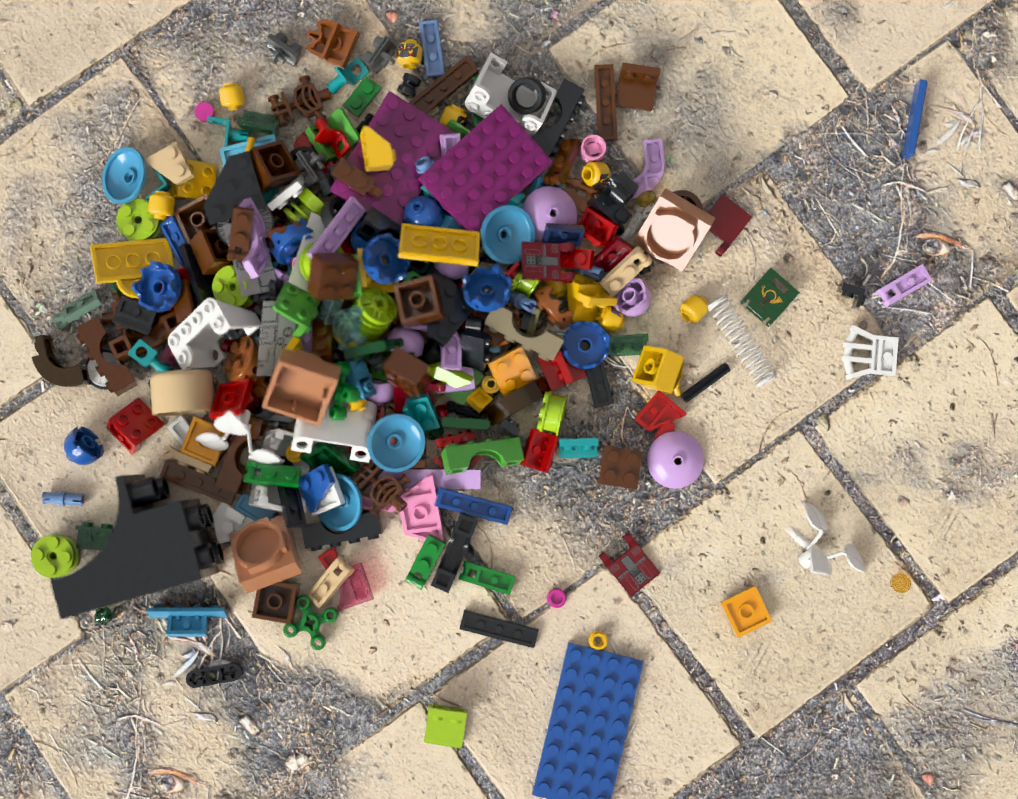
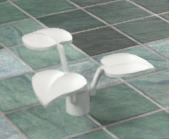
M247 409L245 414L235 415L229 410L222 417L215 420L214 426L219 431L224 432V436L220 437L216 433L209 432L200 434L195 439L209 449L222 451L229 446V443L225 441L229 434L241 436L247 434L250 453L248 459L250 461L280 465L285 461L269 450H253L250 431L251 424H248L251 412Z
M803 502L802 504L805 507L809 523L819 533L811 544L806 547L807 551L798 556L800 564L806 569L811 567V573L830 575L832 573V566L829 559L844 555L851 567L859 572H866L861 554L851 544L844 546L845 551L828 556L822 553L815 543L824 533L823 530H828L826 518L817 507Z

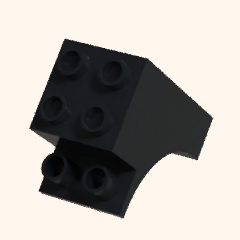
M145 474L115 477L119 500L118 514L108 542L100 553L83 568L64 577L50 580L60 620L219 573L218 565L224 563V554L219 541L211 543L207 527L214 526V518L208 504L201 505L198 498L181 500L154 508V502L170 498L169 485L164 476L145 478Z

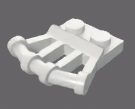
M851 325L850 333L842 347L844 348V356H842L841 361H843L847 373L845 375L846 380L866 374L896 376L899 337L873 335L857 326ZM858 334L871 340V345L853 342ZM852 349L871 350L870 358L852 357ZM851 362L869 364V369L854 373Z

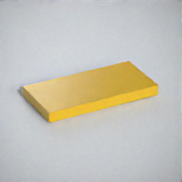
M402 223L398 258L478 266L480 232Z

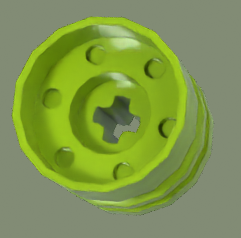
M305 187L297 196L301 202L300 206L290 202L289 204L295 211L292 213L288 208L283 210L291 223L294 221L299 222L300 218H304L308 222L311 212L320 216L321 208L325 204Z
M375 288L366 289L348 311L346 316L347 325L350 331L362 340H378L396 318L398 313L397 305L388 293Z

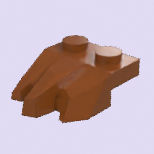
M328 19L318 21L317 26L319 30H309L305 34L313 40V43L308 44L305 49L325 62L346 69L360 33Z

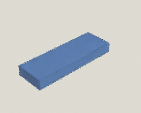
M438 19L419 21L426 78L441 77L445 70Z

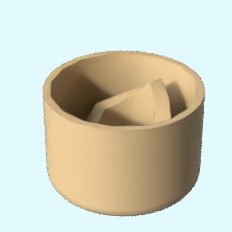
M199 369L173 370L155 373L150 377L153 416L191 415L210 412L214 401L213 375L210 371Z

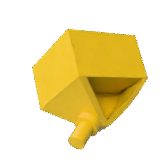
M644 345L632 382L653 390L671 394L673 392L676 397L680 396L682 393L679 386L681 385L680 381L683 374L684 357L668 349Z

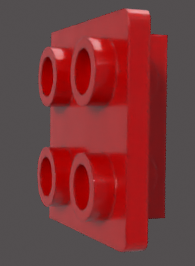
M137 398L109 418L106 428L133 455L139 450L141 443L160 430L164 423L157 416H153L152 410L140 398Z

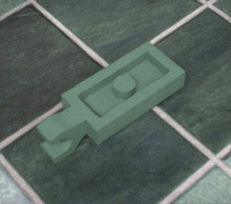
M94 289L63 307L62 312L52 315L51 322L61 321L57 324V329H63L66 326V322L70 323L78 320L89 311L96 310L102 304L100 294Z

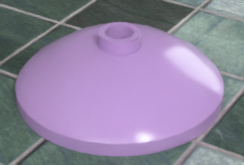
M545 186L531 192L523 202L524 206L522 209L533 221L535 241L537 242L542 241L546 223H577V209L574 201L565 191L557 187ZM551 210L555 212V217L550 215Z
M680 431L664 433L656 438L648 449V470L654 480L665 487L674 489L686 487L692 484L702 472L704 466L703 450L698 441L687 433ZM679 457L681 462L675 464L674 460Z

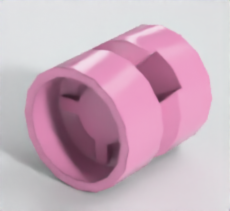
M589 135L583 140L580 157L584 163L602 161L606 151V143L603 138L598 135Z

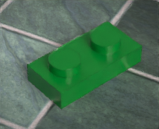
M365 76L343 104V107L359 118L382 88Z

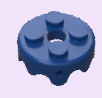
M304 218L299 220L301 226L289 224L285 233L279 234L275 232L272 234L274 248H271L270 252L280 264L292 265V260L297 257L303 236L314 232L311 228L307 227L308 222ZM307 235L305 240L311 239L313 237L311 235Z
M390 233L371 238L362 250V262L366 272L373 280L381 284H392L405 278L408 275L407 269L411 263L410 259L398 258L400 239L394 238ZM381 256H384V258L387 260V264H384L382 262Z
M151 261L149 266L140 270L142 277L139 281L132 283V290L138 295V303L150 311L164 312L171 309L179 299L181 294L180 275L174 267L168 264ZM162 283L163 288L161 292H159V285Z
M493 264L491 268L477 267L472 275L464 274L463 296L471 308L482 312H491L501 309L510 301L512 296L511 278L504 275L502 268L498 264ZM489 289L492 292L484 293L483 291Z
M578 321L565 331L563 335L565 340L561 345V351L565 360L573 367L591 369L600 365L608 356L609 334L596 322ZM582 340H587L590 343L589 350L583 351L580 348Z

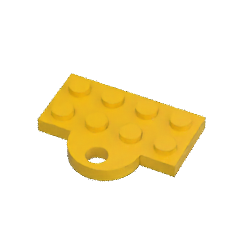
M167 238L90 245L96 284L116 282L119 290L131 298H139L132 290V283L141 279L142 273L140 270L149 266L151 261L174 267L171 246Z

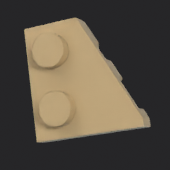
M177 142L145 159L147 164L177 186L195 177Z

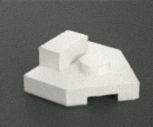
M221 502L213 515L216 537L220 544L230 541L229 534L240 531L249 523L254 522V520L224 502Z

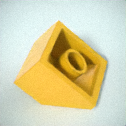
M368 126L363 127L360 132L365 173L389 170L393 162L396 161L395 150H391V144Z

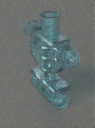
M344 299L323 300L320 307L322 311L318 313V317L325 320V325L333 323L334 335L341 340L338 348L340 350L350 348L349 343L355 342L357 346L362 345L366 341L365 335L360 331L362 325L360 316L363 314V310L359 306L340 310Z

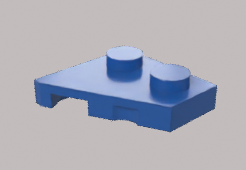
M323 464L300 478L299 488L310 513L318 511L319 508L317 506L320 501L325 499L328 490L335 483L328 464Z

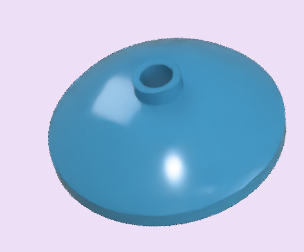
M122 147L109 157L103 170L102 185L110 201L117 204H127L141 193L147 177V167L143 155L134 148Z
M504 205L493 209L485 217L481 226L480 239L482 247L486 254L498 263L514 264L521 261V242H535V227L531 217L517 206ZM502 231H504L505 234L503 238L501 237Z
M389 414L380 418L372 426L367 437V450L370 458L378 467L389 472H402L410 469L420 460L425 449V435L421 426L413 418L404 414ZM395 437L396 442L391 444V438Z
M335 473L346 503L321 513L318 517L330 529L344 531L352 528L359 521L363 506L362 497L352 479L344 474Z

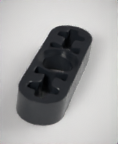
M237 662L194 669L187 674L186 683L191 688H198L236 681L242 676L243 667ZM232 667L238 670L235 677L233 674H226V679H224V672L230 671ZM211 670L219 672L220 677L218 680L210 678ZM203 671H205V678L198 680L197 683L195 680H191L194 673L199 677L203 676Z

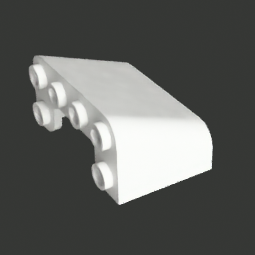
M490 53L465 100V106L470 112L485 119L502 104L533 138L543 124L557 90L541 82L549 95H546L543 107L531 114H519L513 110L508 101V90L515 81L501 73L507 61ZM491 61L497 62L500 67L493 66ZM523 85L518 88L516 98L520 105L531 107L537 101L538 94L536 89L533 92Z
M207 298L169 335L168 344L182 370L216 368L227 358L224 351L220 349L218 342L224 337L223 334L227 333L230 329L243 328L247 336H251L261 326V322L257 315L250 310L213 298ZM214 350L218 352L217 360L213 358Z
M330 400L320 426L296 419L292 451L311 453L312 443L315 440L352 446L350 460L369 463L370 456L367 450V437L370 429L376 423L377 406L375 403L367 401L374 420L362 419L360 411L351 412L350 407L347 405L349 402L343 401V406L347 409L346 418L344 420H332L329 417V409L334 405L335 400ZM303 441L306 442L308 445L299 446L297 442ZM364 451L366 455L360 456L356 452Z

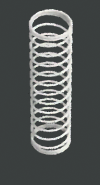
M725 294L724 296L709 304L708 310L709 312H712L723 307L713 316V318H717L729 312L717 322V324L719 325L732 319L730 322H728L725 326L721 328V331H724L738 324L725 335V337H728L741 331L738 335H736L729 341L730 344L746 337L740 343L734 346L733 350H736L750 343L747 347L740 351L737 354V356H740L755 349L753 352H751L749 355H747L744 359L741 360V362L743 363L755 356H758L755 360L749 363L745 367V369L750 368L764 361L762 364H760L757 368H755L753 371L749 373V375H752L760 370L767 368L759 376L753 379V381L755 382L767 376L766 378L756 383L755 386L760 387L765 383L769 382L770 380H772L773 378H775L778 374H776V371H772L763 375L772 367V365H767L765 367L760 368L768 361V358L762 359L754 363L764 354V352H760L751 356L760 348L759 345L746 350L753 343H755L756 339L750 340L740 345L752 335V333H748L737 338L739 335H741L744 331L748 329L747 326L731 333L744 322V320H741L728 326L735 319H737L740 316V314H736L726 320H723L728 315H730L736 308H731L719 314L722 310L728 307L732 303V301H729L723 305L714 308L720 302L728 298L727 294Z

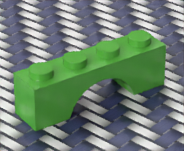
M505 436L501 440L489 438L480 443L469 441L465 445L459 446L457 443L447 445L441 452L446 475L464 473L469 468L471 458L478 455L492 457L498 462L500 467L519 465L524 460L520 438H513L512 436Z

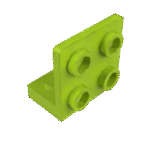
M430 703L424 743L462 748L468 709Z

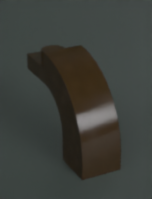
M35 336V349L39 355L33 356L32 361L44 379L62 387L91 385L87 366L63 367L55 358L51 336Z
M541 377L506 395L483 410L491 425L494 426L529 405L543 399L545 392L551 390L544 377Z

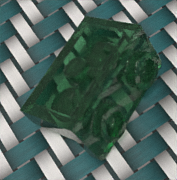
M244 111L243 117L238 116L237 125L241 130L279 136V121L275 119L274 115Z
M648 333L609 336V356L641 355L643 346H647L649 341Z
M83 521L82 525H75V529L78 530L76 548L102 550L113 532V524L101 523L100 527L94 526V522Z

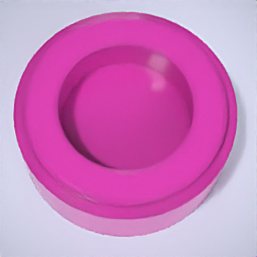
M202 102L196 106L195 116L199 121L207 123V117H214L215 110L209 103Z
M559 588L551 589L547 594V601L550 606L560 608L566 602V594Z

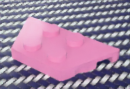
M434 474L428 475L400 496L408 503L406 508L400 512L405 535L418 537L425 541L428 534H431L445 542L440 509L434 506L437 496Z

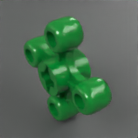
M336 362L334 365L341 368L337 385L330 399L335 400V403L329 409V417L332 420H344L347 416V409L343 406V401L349 403L358 402L361 392L359 388L352 387L351 383L345 382V377H348L351 372L349 363Z
M306 594L300 595L296 599V606L302 611V619L299 622L285 624L283 633L286 637L292 638L300 631H306L311 635V647L314 650H321L326 645V638L320 633V625L324 622H335L339 617V611L335 607H328L321 614L314 613L311 609L312 601L310 597ZM302 599H305V600H306V602H307L306 605H302V603H301V600H302ZM328 612H332L334 617L330 618ZM309 618L310 620H315L313 627L311 624H307ZM289 627L294 629L293 633L289 632ZM316 639L321 641V645L316 644Z

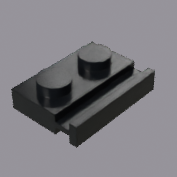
M121 296L112 322L150 336V331L159 312L150 311L141 306L137 301Z

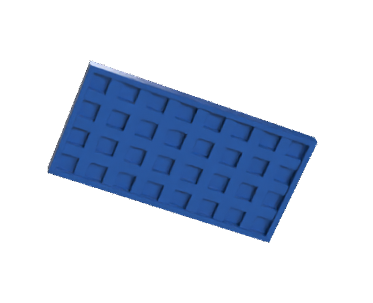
M568 642L532 791L533 796L545 799H611L643 660Z

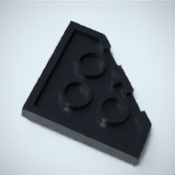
M248 151L229 156L203 206L210 225L232 219L234 206H239L246 198L251 197L258 210L266 208Z
M432 266L424 277L432 275L438 280L445 318L427 323V335L444 348L474 309L464 300L463 289Z

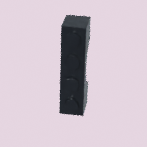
M566 79L563 80L555 95V101L559 105L562 114L559 122L551 128L539 129L533 137V140L549 158L551 155L555 157L560 147L557 145L559 140H564L568 129H566L568 123H572L577 115L574 112L576 107H581L586 97L583 95L584 88Z
M371 207L356 232L367 240L386 233H390L394 238L400 239L401 225L374 207ZM410 259L409 268L422 276L432 261Z
M371 512L362 513L356 525L345 533L333 532L323 522L307 524L305 528H301L305 549L311 548V551L321 550L323 545L330 544V548L341 546L343 541H349V544L361 542L360 538L368 537V540L377 539L379 534L383 533L380 516L377 517Z
M460 513L430 586L449 593L479 521L478 519Z

